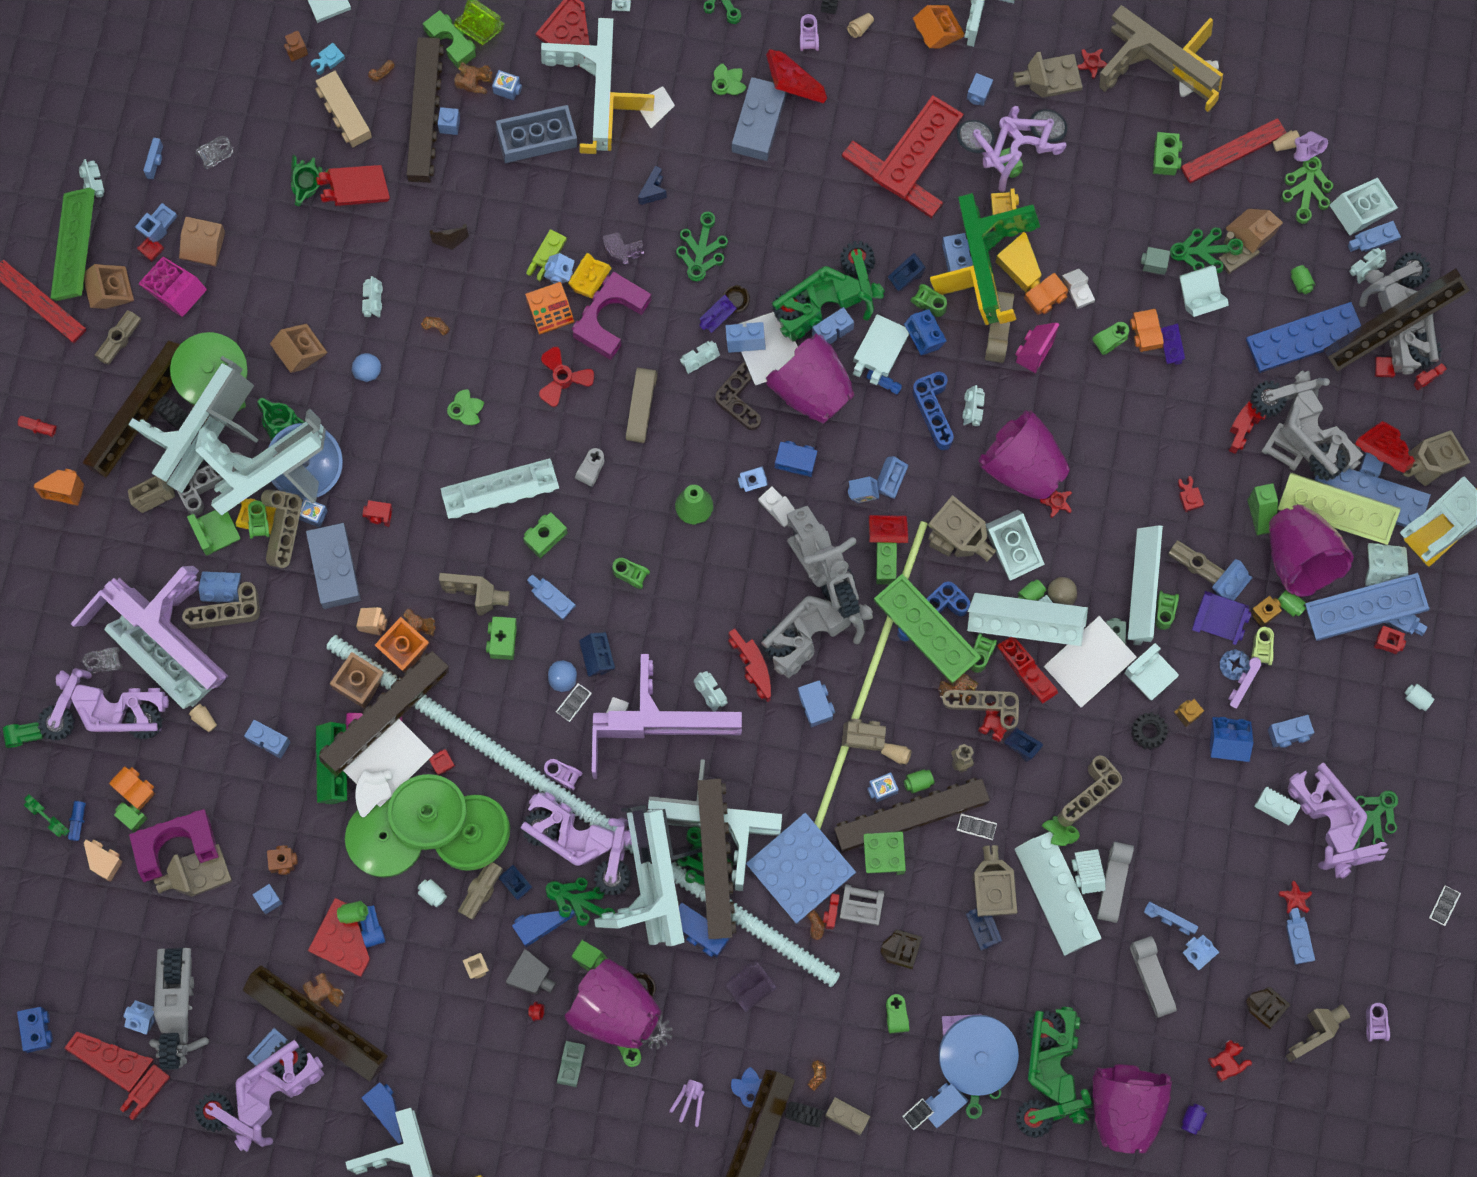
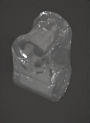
M219 136L211 142L200 146L196 150V154L201 157L204 168L209 169L230 157L234 149L227 137ZM222 145H227L225 149L220 150Z
M113 647L89 652L83 658L84 666L91 673L119 670L122 668L118 654L120 648ZM91 659L98 660L95 666L88 665Z

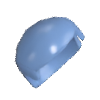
M369 353L361 354L353 361L351 372L357 380L372 381L381 372L380 360Z
M562 660L556 661L550 666L548 682L554 690L565 692L575 686L577 672L572 663Z

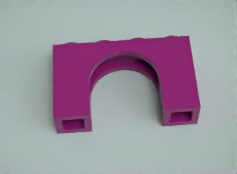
M615 272L604 279L602 289L596 291L592 298V304L585 307L582 313L583 317L580 321L577 320L572 327L573 338L610 360L613 359L621 347V339L604 330L597 321L599 312L609 304L619 303L642 315L652 301L649 292Z
M205 809L194 811L191 814L176 817L171 821L158 823L153 827L129 834L137 870L143 882L162 876L158 854L162 845L175 837H186L192 840L195 854L200 863L219 857L211 823Z

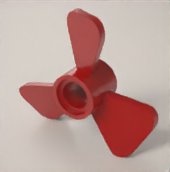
M552 347L542 355L541 361L553 371L554 381L539 391V396L551 407L558 406L562 389L570 387L572 382L587 387L593 385L594 371L592 369H585L572 373L569 367L562 365L561 352L558 347ZM561 374L568 376L565 380L558 379V376Z

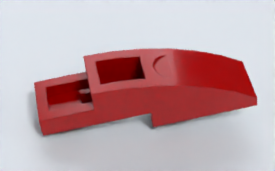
M1250 401L1241 410L1229 431L1236 434L1229 449L1234 454L1237 453L1238 449H1243L1247 440L1244 438L1246 432L1250 433L1254 423L1258 425L1260 419L1264 420L1266 415L1264 417L1260 416V412L1256 414V409H1252L1253 403H1250Z
M734 628L728 633L730 638L728 642L733 649L737 648L741 653L739 657L745 665L749 664L745 667L746 674L744 676L750 684L753 683L757 689L755 691L761 699L765 698L769 702L771 700V685L764 658L753 639L745 643Z
M1009 637L997 645L1021 682L1042 704L1058 694L1057 688L1038 668L1034 659L1015 637Z

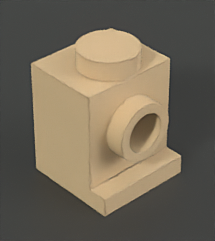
M481 953L463 960L470 979L483 977L489 971Z

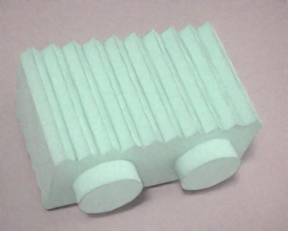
M1266 787L1261 792L1254 807L1290 825L1301 806L1300 804L1297 805L1296 802L1293 803V800L1290 801L1289 798L1286 799V796L1283 797V795H1279L1276 791Z
M1098 849L1075 852L1072 868L1073 871L1078 873L1075 876L1076 886L1081 887L1082 894L1105 891V877Z

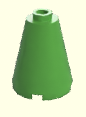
M690 485L678 495L675 503L676 512L685 523L692 525L703 523L712 514L713 500L710 494L700 486Z

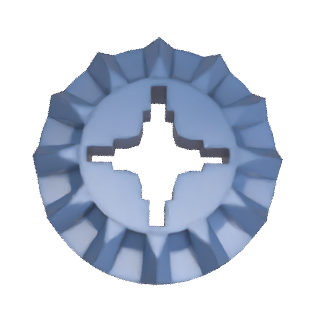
M1236 649L1227 651L1220 660L1221 672L1231 680H1239L1242 673L1247 674L1250 669L1249 657L1243 651ZM1239 658L1238 665L1241 667H1236L1231 671L1233 664L1230 662H1235Z

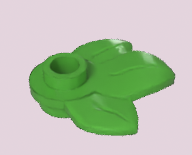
M720 64L715 69V80L712 83L714 93L718 95H725L727 93L738 95L746 90V86L740 82L742 79V69L727 70L724 64ZM723 85L724 88L719 89L718 86Z
M462 390L456 394L454 402L449 404L447 413L450 418L460 420L465 425H476L480 422L476 414L482 410L484 401L470 398L469 390ZM455 409H460V412L458 414H455L453 411Z
M1053 816V820H1048L1042 825V827L1054 834L1051 838V844L1066 846L1067 844H1072L1080 836L1075 827L1062 826L1057 816Z

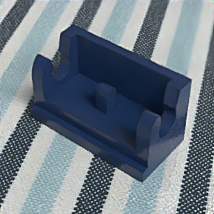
M606 632L590 633L579 640L588 677L595 676L598 673L604 675L615 669Z
M977 908L966 914L980 951L1002 942L992 916L977 917Z

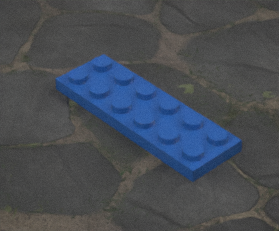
M1352 302L1248 336L1246 342L1258 371L1261 373L1325 351L1324 348L1359 328L1361 324Z

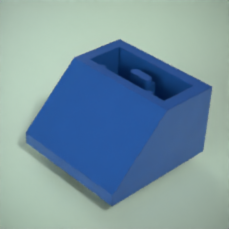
M1212 717L1210 737L1211 758L1250 762L1253 747L1251 721Z

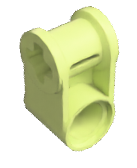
M1262 627L1256 632L1251 658L1258 657L1261 663H1267L1268 665H1272L1274 653V633L1270 628ZM1265 633L1268 636V641H1262L1259 634Z

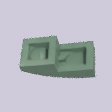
M566 1041L557 1079L558 1084L577 1087L585 1045Z

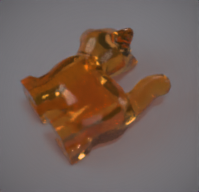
M462 62L459 70H461V74H464V77L457 73L454 80L455 87L463 88L467 92L486 94L487 90L477 85L479 79L492 83L490 67L485 65L477 68Z
M409 608L405 611L403 615L408 619L407 623L418 633L422 629L425 633L434 636L436 627L433 618L423 619L421 616L414 614Z
M963 674L953 686L947 682L940 681L938 691L940 697L943 698L945 692L949 690L967 691L970 689L975 691L979 683L972 680L968 675ZM959 695L960 699L957 700L962 701L963 695ZM972 696L966 697L965 702L967 704L969 703Z
M325 973L315 977L318 982L317 986L313 987L311 980L303 985L308 999L323 1010L325 1008L320 1003L327 997L330 1003L336 1007H339V1004L342 1002L344 992L341 989H335L326 979Z

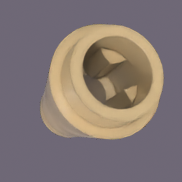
M866 13L849 22L847 26L849 34L854 38L861 37L874 22V18L870 13Z
M1290 130L1273 141L1275 151L1296 148L1295 139L1300 137L1297 130Z
M199 704L189 713L191 720L207 730L208 733L217 726L206 706L203 707Z
M885 743L881 754L900 765H907L912 751L906 746Z

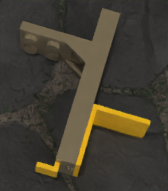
M1121 5L1112 15V20L1117 24L1111 27V32L1125 41L1126 44L1100 72L1099 88L1106 92L1109 87L1112 88L1116 84L1120 74L1124 75L1129 68L1128 65L1150 59L1207 101L1205 110L1209 112L1218 101L1223 73L1195 53L1211 36L1213 19L1209 18L1182 49Z

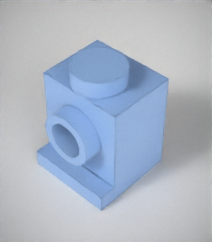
M763 466L741 472V477L738 478L740 488H744L745 492L768 485ZM752 475L756 477V481L753 483L749 481V477Z

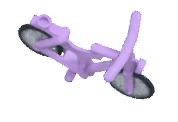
M1018 106L1012 107L1008 117L1001 118L999 122L1001 130L994 150L992 148L995 138L994 133L984 122L978 120L964 121L959 125L956 137L959 144L967 151L983 154L984 168L995 167L1001 173L998 189L1000 192H1004L1011 170L1022 156V153L1018 151L1019 146L1023 144L1035 145L1036 151L1039 154L1052 151L1054 155H1059L1065 150L1066 142L1050 144V142L1060 141L1067 133V123L1059 113L1053 110L1042 109L1035 112L1030 119H1018L1019 108ZM1019 130L1032 131L1036 137L1023 136ZM1008 134L1014 138L1009 154L999 157Z

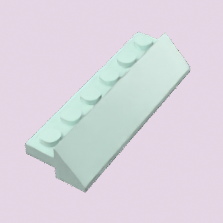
M549 458L440 489L449 519L459 518L468 513H477L486 508H495L504 503H514L522 498H532L544 492L550 493L555 489H559L551 459Z
M1163 526L1137 528L1128 640H1133V645L1141 646L1143 641L1151 642L1153 639Z
M975 593L968 610L970 613L967 631L1082 646L1088 607Z
M121 616L105 627L104 630L183 709L190 705L194 707L212 690V688L207 690L140 626L134 627L127 619Z
M1048 832L1030 839L1014 850L1063 955L1066 956L1100 940L1101 936L1058 845L1051 844L1053 834Z

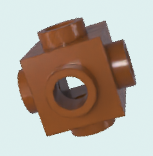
M284 845L277 846L276 850L267 851L268 868L271 873L278 872V875L290 874V871L295 870L294 865L298 864L297 854L293 853L291 848Z

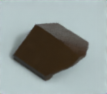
M463 224L461 228L438 232L429 231L432 243L451 250L469 237L466 224Z
M895 930L883 942L880 953L888 963L913 969L922 937Z
M1271 987L1253 992L1246 1000L1248 1011L1268 1029H1271L1291 1005Z

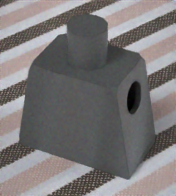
M525 949L506 980L507 985L537 995L541 988L551 993L556 982L547 978L550 969Z

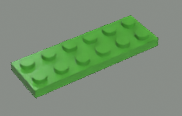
M90 187L64 193L50 298L55 301L82 296L95 190Z
M903 574L874 598L873 601L951 684L955 683L981 659L980 655Z

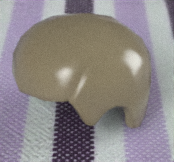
M1058 577L1049 584L1048 596L1054 603L1073 605L1077 599V587L1071 579Z

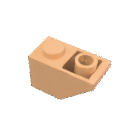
M378 607L361 608L356 625L358 631L381 636L382 630L385 631L387 626V619H385L382 609Z
M94 839L92 842L85 840L84 846L90 870L111 882L123 862L118 858L120 854L111 849L108 852L102 849L103 845Z

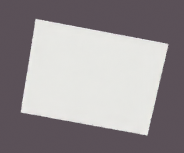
M774 312L739 323L743 324V327H747L746 323L763 322L766 350L742 352L755 385L767 382L765 378L775 369L778 371L795 356L794 351L798 347L796 341L792 342L789 337L785 338L780 331V322L777 321Z
M1098 616L1083 630L1082 646H1065L1044 667L1082 708L1137 657L1103 619Z
M398 719L343 771L357 784L364 770L376 773L388 769L391 772L392 779L387 780L393 795L394 791L403 782L407 781L434 753ZM389 798L380 801L377 805L381 807Z

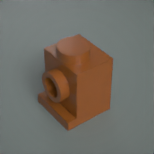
M299 31L285 36L287 43L284 44V47L291 62L308 55Z

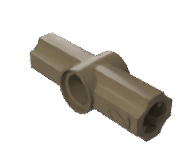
M127 310L118 324L109 330L107 339L96 352L95 357L104 364L109 365L120 349L127 345L128 338L142 321L141 318ZM117 335H122L120 340H114Z
M1178 540L1168 553L1169 556L1186 566L1191 573L1200 575L1212 584H1215L1225 572L1207 560L1204 554L1195 552ZM1192 560H1199L1201 562V566H1195L1192 563Z
M963 744L951 752L954 770H958L961 773L974 765L972 747Z
M493 862L485 866L478 878L471 882L468 888V895L458 912L474 920L483 903L490 899L494 891L493 886L502 873L503 868Z

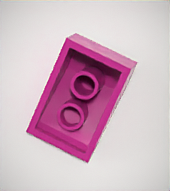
M1059 324L1037 325L1033 331L1029 330L1024 339L1026 340L1025 345H1020L1015 354L1017 356L1016 363L1036 373L1055 341Z

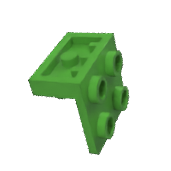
M214 510L199 518H196L195 514L187 516L206 556L241 539L228 511L221 515L217 510Z
M903 832L864 834L866 873L896 872V875L905 874Z

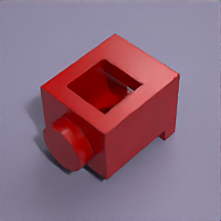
M368 500L367 506L363 508V517H366L373 524L384 522L385 526L389 527L393 511L392 505Z
M1382 626L1374 648L1397 654L1399 651H1403L1406 640H1403L1405 633ZM1387 640H1391L1393 645L1387 643Z

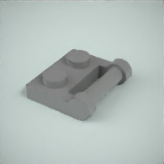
M1279 422L1263 448L1262 453L1266 455L1268 453L1290 466L1289 469L1295 471L1303 456L1283 435L1282 429L1284 425ZM1273 443L1297 456L1295 460L1271 447Z
M846 884L840 919L879 926L884 891L878 890L876 892L859 889ZM854 895L877 899L876 904L849 900V897Z

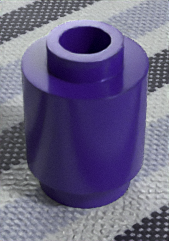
M1195 1103L1193 1107L1188 1106L1181 1122L1183 1124L1181 1129L1196 1135L1201 1130L1207 1113L1204 1112L1205 1108Z

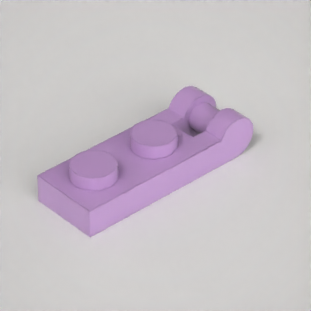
M1258 657L1250 659V669L1247 674L1243 672L1238 680V683L1241 685L1238 690L1233 689L1228 698L1231 700L1230 705L1236 709L1261 666V661Z

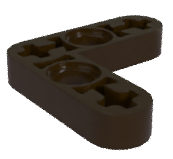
M743 362L716 392L715 400L722 409L749 430H756L761 425L760 415L737 397L752 381L750 372L744 376V379L742 377L745 373V367L748 368L746 362ZM735 379L739 380L741 386L733 388L731 382ZM728 389H729L730 392H729V394L727 395V399H728V400L726 401V400L724 399V400L721 401V400H720V395H723V396H724V395L728 392ZM741 405L744 410L742 413L736 414L733 411V407ZM747 411L749 418H756V424H749V419L745 416Z

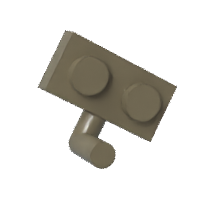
M1233 232L1227 233L1224 240L1225 245H1228L1229 241L1234 238ZM1243 245V252L1241 254L1232 255L1230 252L1225 253L1218 260L1222 261L1223 268L1230 274L1258 256L1260 252L1257 250L1252 253Z

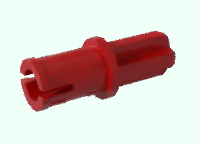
M20 416L18 419L19 427L32 430L35 434L38 432L54 437L57 427L55 425L41 422V419L35 420L25 416Z

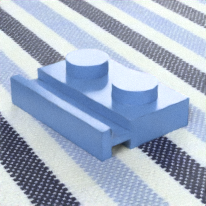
M1235 559L1212 588L1217 595L1235 600L1251 581L1252 576L1248 574L1249 572L1242 562Z

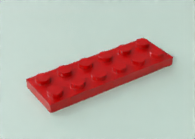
M932 95L874 175L873 181L904 200L959 124L964 114Z

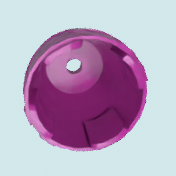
M814 334L811 339L805 340L795 349V356L778 371L775 369L770 372L765 379L767 380L766 384L789 406L803 415H807L809 418L824 424L828 418L836 414L848 400L854 397V392L846 369L831 344L821 334Z
M1025 410L1015 421H1008L997 432L996 440L985 455L982 454L978 459L980 467L997 481L1035 499H1046L1058 488L1059 481L1062 482L1070 472L1067 460L1052 433L1031 410Z
M1297 504L1291 510L1286 508L1280 511L1270 520L1271 556L1275 570L1287 592L1298 597L1313 595L1316 590L1329 585L1338 578H1343L1350 570L1351 562H1353L1354 558L1351 550L1338 531L1318 513L1304 505Z
M605 958L596 969L589 970L579 984L578 990L580 992L574 1000L571 1009L565 1014V1020L574 1030L594 1039L620 1047L639 1049L643 1045L641 1040H647L656 1027L661 1010L649 992L626 968Z
M1116 1064L1113 1068L1101 1069L1097 1067L1093 1075V1106L1097 1129L1104 1147L1109 1145V1149L1113 1151L1132 1154L1136 1152V1149H1139V1153H1146L1149 1150L1163 1124L1171 1100L1172 1081L1167 1073L1159 1075L1141 1071L1135 1065Z

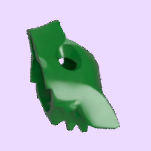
M292 155L291 189L296 196L295 205L299 207L304 199L311 197L320 187L317 184L316 177H319L322 167H316L314 157L306 164L304 160L297 164V157Z
M260 398L257 401V407L263 413V427L271 441L284 428L293 424L305 423L286 404L271 403L264 398Z

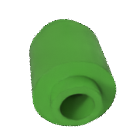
M1300 265L1291 270V279L1298 293L1308 294L1314 290L1313 287L1316 284L1308 268Z
M1036 579L1018 592V598L1038 601L1044 596L1046 588Z
M1287 590L1278 599L1281 607L1292 617L1295 615L1300 616L1306 609L1304 606L1306 602L1295 594L1287 592Z
M924 769L906 775V780H904L906 790L911 791L912 794L928 789L930 785L934 784L930 770L925 771Z
M362 901L343 904L337 909L339 921L345 924L364 921L368 915V908Z

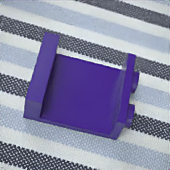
M1205 591L1192 625V630L1196 632L1202 630L1232 640L1233 644L1236 645L1238 640L1242 641L1245 630L1242 629L1244 622H1249L1252 612H1249V605Z

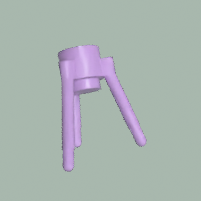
M688 1080L687 1085L684 1084L682 1091L670 1109L672 1113L685 1094L687 1100L679 1122H683L691 1100H696L698 1097L695 1127L699 1126L702 1098L705 1093L702 1091L703 1084L693 1080Z

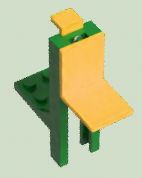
M973 193L959 196L973 266L930 277L931 284L934 290L941 295L974 287L979 310L985 325L1016 320V315L1013 309L1001 310L989 251L1006 236L1012 237L1021 232H1031L1036 228H1040L1035 207L1032 204L981 218ZM993 227H995L996 231L989 232Z

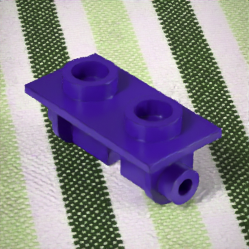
M724 295L700 318V327L703 330L707 328L712 333L737 308Z
M1178 324L1161 328L1167 364H1182V360H1185V354Z

